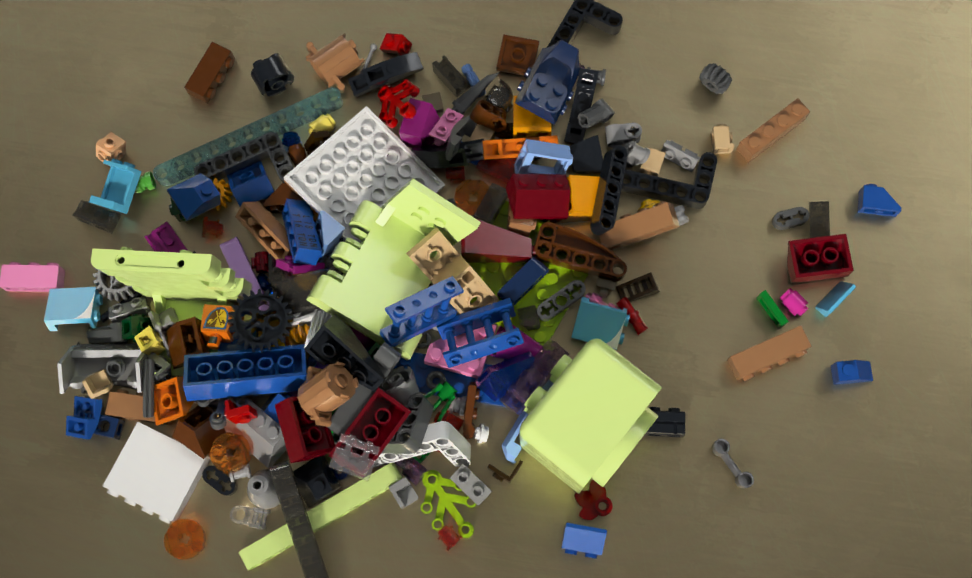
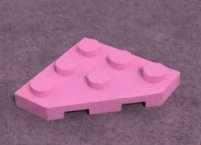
M492 325V328H493V331H494V335H495L497 326H496V325ZM484 327L473 330L475 341L487 338ZM466 333L454 336L457 348L468 344ZM441 338L429 345L424 364L481 379L488 355L448 368L443 357V352L449 351L447 339L442 340Z

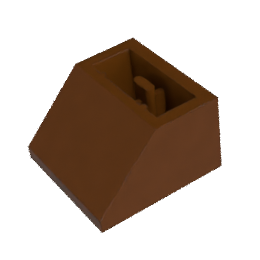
M196 317L176 322L165 332L173 369L184 367V355L210 353L207 346L208 341L204 339L201 333V320Z
M198 405L187 413L186 416L178 420L172 437L204 459L226 442L228 436L224 428L215 430L210 425L209 418L216 411L209 406L200 407Z

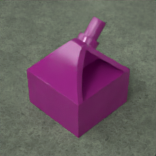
M410 98L409 102L415 106L417 112L412 119L403 118L399 130L400 139L410 148L432 145L435 140L434 137L429 136V133L440 117L431 103Z

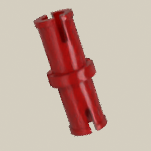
M626 296L616 303L621 310L623 308L627 309V315H630L629 322L638 335L648 329L639 316V311L634 309Z

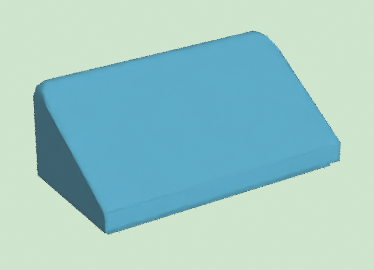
M840 281L815 308L823 316L827 317L856 286Z

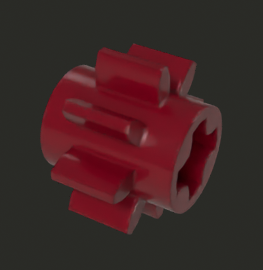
M267 251L256 252L255 257H251V267L256 269V273H269L271 271L270 267H274V257L269 256Z

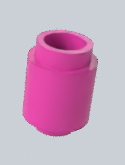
M791 288L779 298L782 301L781 304L794 316L797 314L801 316L809 309L806 306L808 302L796 290L793 291Z

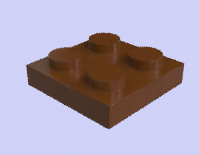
M503 34L496 71L524 76L527 68H532L536 61L539 41Z

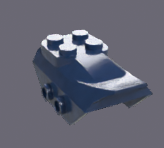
M563 40L548 48H542L532 68H527L523 76L526 78L525 82L522 80L517 88L519 94L515 103L555 125L559 116L563 115L567 109L566 101L569 102L574 94L572 88L580 72L579 49Z

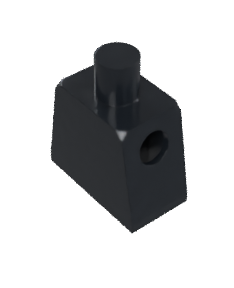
M598 135L570 145V152L573 155L571 164L573 173H601L603 157Z

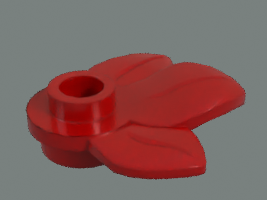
M594 480L590 482L589 491L585 490L579 494H574L576 502L582 507L579 517L584 520H593L598 515L606 516L612 511L613 505L611 500L606 497V488L600 486ZM599 503H605L606 509L601 510L599 508Z

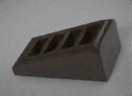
M652 272L616 286L620 299L626 296L624 288H627L630 295L627 299L630 302L660 292ZM648 280L650 281L652 287L650 289L648 288L646 281ZM639 283H642L645 291L641 292ZM633 285L635 286L637 294L635 295L631 288V286Z

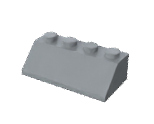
M241 396L246 398L249 405L257 410L258 418L251 419L250 422L244 424H235L226 418L227 424L224 429L270 469L286 450L281 427L247 396Z

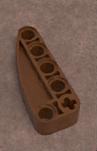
M545 222L541 225L535 244V256L541 262L612 281H621L625 277L627 272L626 263L604 245L565 226L552 222ZM551 230L553 234L551 236H545L543 234V231ZM542 248L546 249L544 254L540 253ZM563 252L567 257L559 259L557 254ZM582 257L585 263L578 264L575 259ZM600 262L604 265V268L597 269L594 267V264ZM619 267L623 273L616 274L613 272V268Z

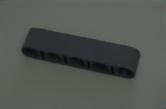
M616 145L607 151L603 158L590 223L591 231L596 235L608 232L615 225L628 158L627 149L622 145Z

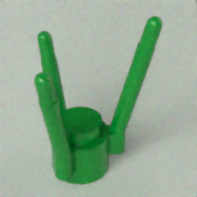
M447 381L443 385L439 383L434 389L424 395L426 398H429L439 391L437 395L440 398L433 405V412L442 401H447L437 419L438 422L442 420L450 404L456 398L454 395L458 392Z

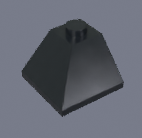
M324 455L313 458L290 473L308 508L342 488Z

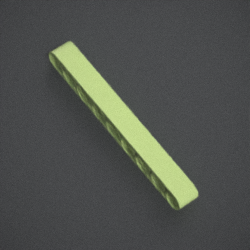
M395 462L387 464L241 550L239 555L247 570L256 568L388 490L391 485L403 479Z

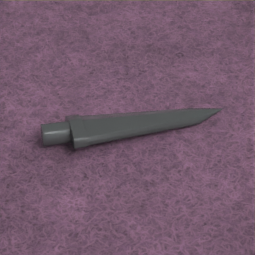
M499 73L487 75L452 102L454 105L452 110L464 114Z

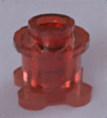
M464 166L445 168L446 179H450V183L454 180H462L465 183Z
M205 217L203 220L202 238H205L206 235L218 238L219 234H223L224 224L220 223V219L213 221Z
M446 525L438 532L440 536L437 539L441 540L447 546V551H449L463 537L459 536L452 529L453 526L448 527Z

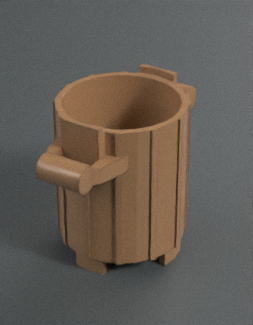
M345 33L319 51H317L312 42H308L306 45L307 51L310 53L305 57L306 61L310 62L319 78L328 87V90L336 86L339 93L345 92V85L340 80L365 62L364 58L359 59L358 52L355 49L357 46L352 39L349 41L345 39Z
M342 362L329 364L324 369L309 366L306 381L298 388L297 398L301 408L311 416L310 420H315L316 425L330 427L332 411L351 399L356 393V388L359 386L358 379L356 377L353 379L350 372L343 367L345 364Z

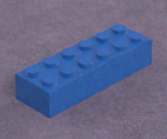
M305 344L279 346V348L271 347V351L264 348L263 353H261L260 348H257L255 352L252 349L184 355L183 388L186 400L196 401L298 391V388L303 385L307 378L308 368L306 350L304 349Z

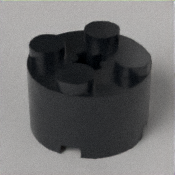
M279 53L253 63L254 68L251 71V77L263 96L264 94H267L268 97L278 95L286 90L285 86L288 83L291 85L294 81V75Z

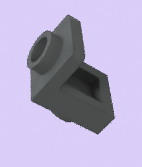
M154 352L148 355L147 359H154L155 385L169 380L172 375L171 364L163 356H158Z

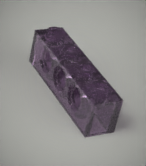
M548 340L499 401L514 414L520 416L526 408L524 404L538 386L543 388L551 377L550 372L564 354L568 356L569 353L556 341Z

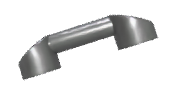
M725 439L716 440L712 446L713 453L721 457L735 476L736 485L743 489L751 487L754 483V478L749 472H741L728 454L730 450L729 442Z

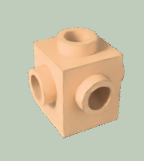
M112 132L103 139H99L96 143V157L102 162L104 160L111 161L112 158L120 161L126 154V141Z

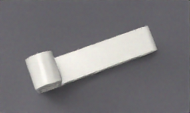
M440 421L428 425L422 445L416 453H381L371 467L386 465L437 450L456 467H460L463 463L468 467L471 463V445L452 424Z

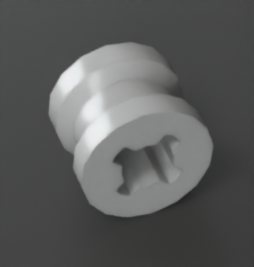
M684 206L674 207L679 226L687 223L689 218L684 213Z
M456 396L448 408V413L453 414L455 412L460 416H464L467 397L463 396L460 398Z

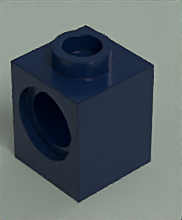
M100 415L94 434L120 440L125 421ZM106 422H109V423H110L109 429H108L107 431H104V430H103L104 424H105Z

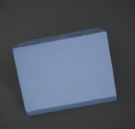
M320 211L316 221V231L319 234V242L323 250L322 257L318 259L319 263L335 249L345 230V227L325 211Z

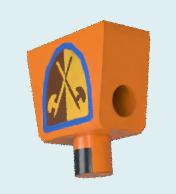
M204 304L200 329L204 339L208 341L207 346L210 349L217 350L220 342L231 343L234 340L232 335L235 332H230L229 327L232 325H228V320L233 319L229 317L228 313L235 312L231 306Z

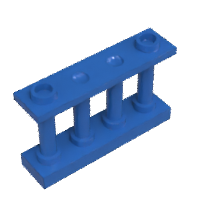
M451 276L386 307L385 311L393 323L380 329L379 334L393 348L456 317L457 311L450 304V300L464 292L463 288Z
M510 298L456 315V317L437 326L442 340L447 339L449 351L443 352L448 368L524 343L519 327L513 329L510 318L515 317L516 313ZM503 321L506 332L494 335L492 324ZM484 327L487 338L475 341L473 330ZM466 333L468 344L457 348L454 336Z

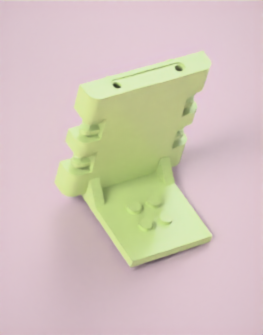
M412 178L381 207L368 200L360 203L348 225L353 227L351 234L361 240V243L352 238H346L345 242H339L330 257L334 259L333 266L342 271L343 275L336 271L328 270L327 275L318 277L306 300L332 316L336 314L344 323L382 345L385 341L379 334L380 329L393 323L385 308L430 287L429 284L434 285L406 253L436 227L453 246L478 229L481 222ZM433 251L430 254V258L434 257L437 251ZM422 333L393 348L401 353L403 359H411L422 338Z
M121 247L120 250L92 249L91 264L93 267L109 276H115L119 282L132 286L140 294L153 298L157 314L170 307L174 308L179 321L192 317L202 321L204 304L232 306L234 302H237V298L242 301L244 300L243 294L249 297L250 290H252L250 282L244 278H235V271L231 268H221L222 261L212 254H196L189 250H180L179 253L135 251L129 247ZM209 348L210 353H212V352H218V349H217V350H213V349H210V348ZM164 350L159 355L163 356L171 364V376L183 377L184 367L173 369L171 358H168L167 351Z

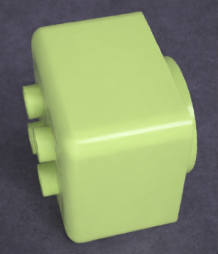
M596 338L588 341L573 360L566 354L561 357L550 372L551 377L549 380L553 385L548 391L538 386L525 402L524 406L526 408L524 411L528 416L520 426V446L578 494L591 478L603 487L659 417L648 406L662 387L604 341Z

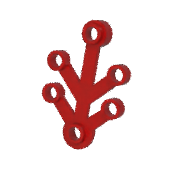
M407 79L395 87L384 85L378 92V97L382 102L379 119L390 128L396 127L398 124V119L395 118L396 107L400 109V115L406 119H412L417 112L415 106L408 101L404 103L401 100L408 96L417 97L420 88L413 85Z

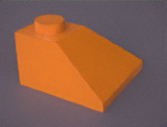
M174 377L154 385V417L156 425L186 416L194 401L186 400L183 377Z

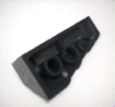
M336 314L322 325L304 348L314 359L323 365L335 364L336 362L344 363L345 366L343 367L350 372L353 379L356 377L359 384L372 391H375L386 378L351 328Z

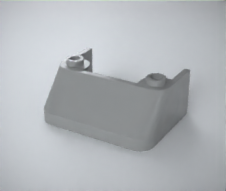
M138 344L73 345L57 363L60 394H64L68 387L73 389L83 388L82 381L88 375L106 368L107 362L112 358L122 359L126 365V370L120 377L110 376L111 380L127 381V384L131 385L132 388H137V393H141L143 391V360L147 359L148 355L141 352ZM115 364L114 368L119 370V366Z

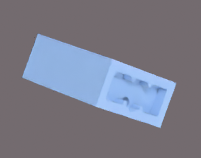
M526 139L514 164L515 174H566L568 166L573 161L570 146ZM534 156L557 160L554 167L531 164Z

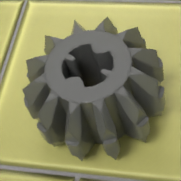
M715 63L705 66L699 77L702 81L701 83L715 94H723L732 82L730 73L726 72V69H723L721 65L718 66Z

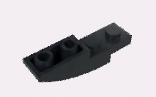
M413 52L362 70V73L349 78L348 81L354 96L358 97L387 83H395L423 70L424 67L418 53Z
M484 138L461 142L457 154L450 161L446 160L445 155L448 142L441 146L432 144L415 147L411 151L428 168L467 166L471 161L483 159L482 141H484Z

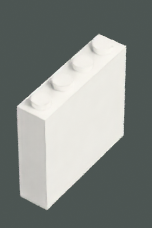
M137 422L103 487L107 488V493L118 498L121 495L125 497L124 502L135 506L136 503L143 506L141 510L150 515L153 512L160 515L158 519L168 524L171 521L178 522L204 469L210 461V457L207 456L202 459L179 441Z

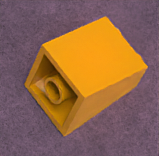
M514 96L513 139L551 136V123L515 103L517 96Z
M569 175L567 177L570 187L569 214L567 219H556L557 223L591 220L600 177Z

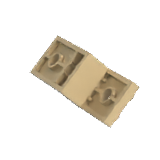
M437 227L406 253L433 284L451 276L456 279L464 292L451 298L450 304L460 314L499 301L497 296ZM433 251H437V254L430 258V254ZM477 297L475 302L470 303L472 298Z

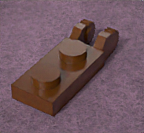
M469 382L463 424V436L465 439H471L475 433V424L472 422V419L477 418L478 408L474 407L475 400H479L480 388H476L477 382Z

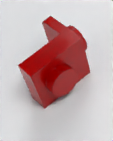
M386 33L380 50L383 53H394L401 56L409 53L412 43L403 34Z
M229 399L225 400L224 415L231 422L244 424L250 422L251 419L258 418L257 410L249 404L237 408L234 402Z

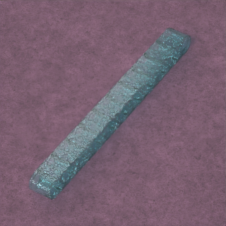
M334 87L321 91L157 165L153 170V176L163 186L172 185L194 175V168L198 164L270 132L280 136L317 119L322 114L326 115L338 110L343 105L341 92ZM334 96L338 97L335 101L330 100ZM321 104L319 108H313L314 105ZM298 112H304L302 116H296ZM282 119H287L284 124H280ZM265 127H270L268 131H263ZM249 134H253L252 138L246 139ZM236 142L233 147H229L230 143ZM214 150H219L217 154L212 155ZM198 157H202L199 162L195 163ZM184 165L182 170H178L179 166ZM163 173H167L166 177L160 178Z

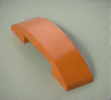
M558 135L482 141L483 159L517 158L526 139L558 144Z

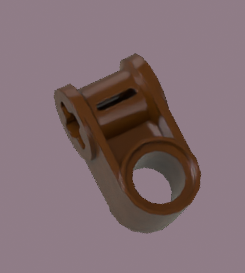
M483 99L477 102L470 114L473 122L496 132L503 131L507 126L505 120L506 111Z

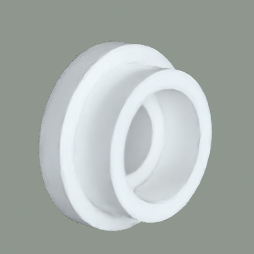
M480 424L479 427L475 428L474 439H477V443L480 444L487 442L489 427Z

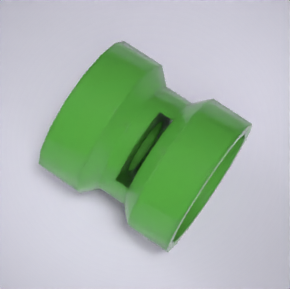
M151 171L145 172L143 176H140L135 190L137 194L144 192L146 188L148 190L156 189L155 179Z

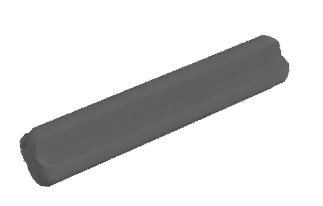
M144 359L143 417L152 418L154 416V359Z

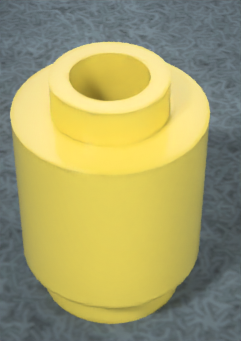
M329 113L326 115L322 114L308 124L310 127L308 131L310 134L326 130L331 132L334 130L333 127L336 126V123Z

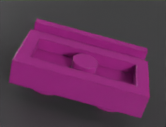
M168 221L153 230L148 236H144L156 252L179 253L180 250H188Z
M292 256L276 259L277 268L288 272L293 271V274L322 271L325 265L324 262L319 263V260L316 265L293 263Z

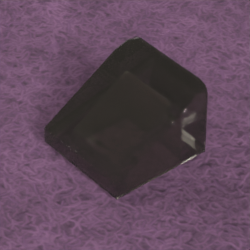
M535 305L517 309L522 332L540 328L539 316Z

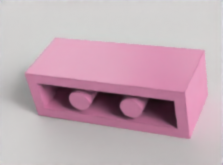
M10 262L9 265H2L0 288L6 291L49 292L50 289L64 288L65 270L57 263L40 265L39 263L29 262L28 265H21L18 262Z

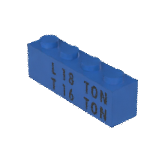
M286 199L282 217L293 263L316 265L318 259L322 257L323 250L322 246H320L319 234L316 231V222L313 220V210H311L310 205L306 201Z

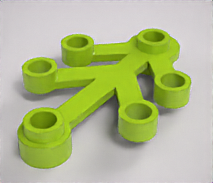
M427 471L422 479L427 489L424 502L421 504V511L425 514L432 512L433 505L431 503L435 490L439 496L435 519L432 521L433 529L436 531L443 529L446 507L459 526V535L463 538L471 537L474 533L473 525L464 521L453 503L464 504L469 508L475 507L476 503L468 505L467 500L470 498L469 496L446 493L442 486L454 487L457 491L462 490L458 489L451 479L442 478L438 471ZM431 476L436 477L435 483H429ZM425 504H429L431 507L427 512L423 510ZM436 521H441L442 526L440 528H435L434 523ZM464 526H468L470 529L467 534L462 532Z

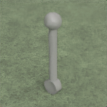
M374 43L370 45L371 50L363 69L367 68L373 52L377 49V45Z
M157 322L154 327L158 330L163 340L168 358H171L168 343L161 329L162 324Z

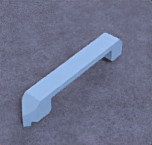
M551 376L542 377L537 387L540 386L548 391L553 385L549 380ZM526 406L502 443L506 460L513 464L516 463L514 459L522 449L514 441L520 432L522 422L528 416L524 411Z

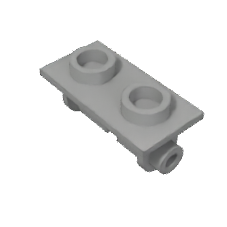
M673 140L665 141L661 149L662 152L666 153L664 158L692 172L700 159L697 156L698 154L688 149L682 151L683 146L673 142Z
M146 296L134 298L129 302L115 304L108 308L109 319H111L112 323L122 322L123 319L130 317L129 314H144L148 316V312L151 311L149 305L147 306Z
M464 463L450 477L478 506L492 492Z

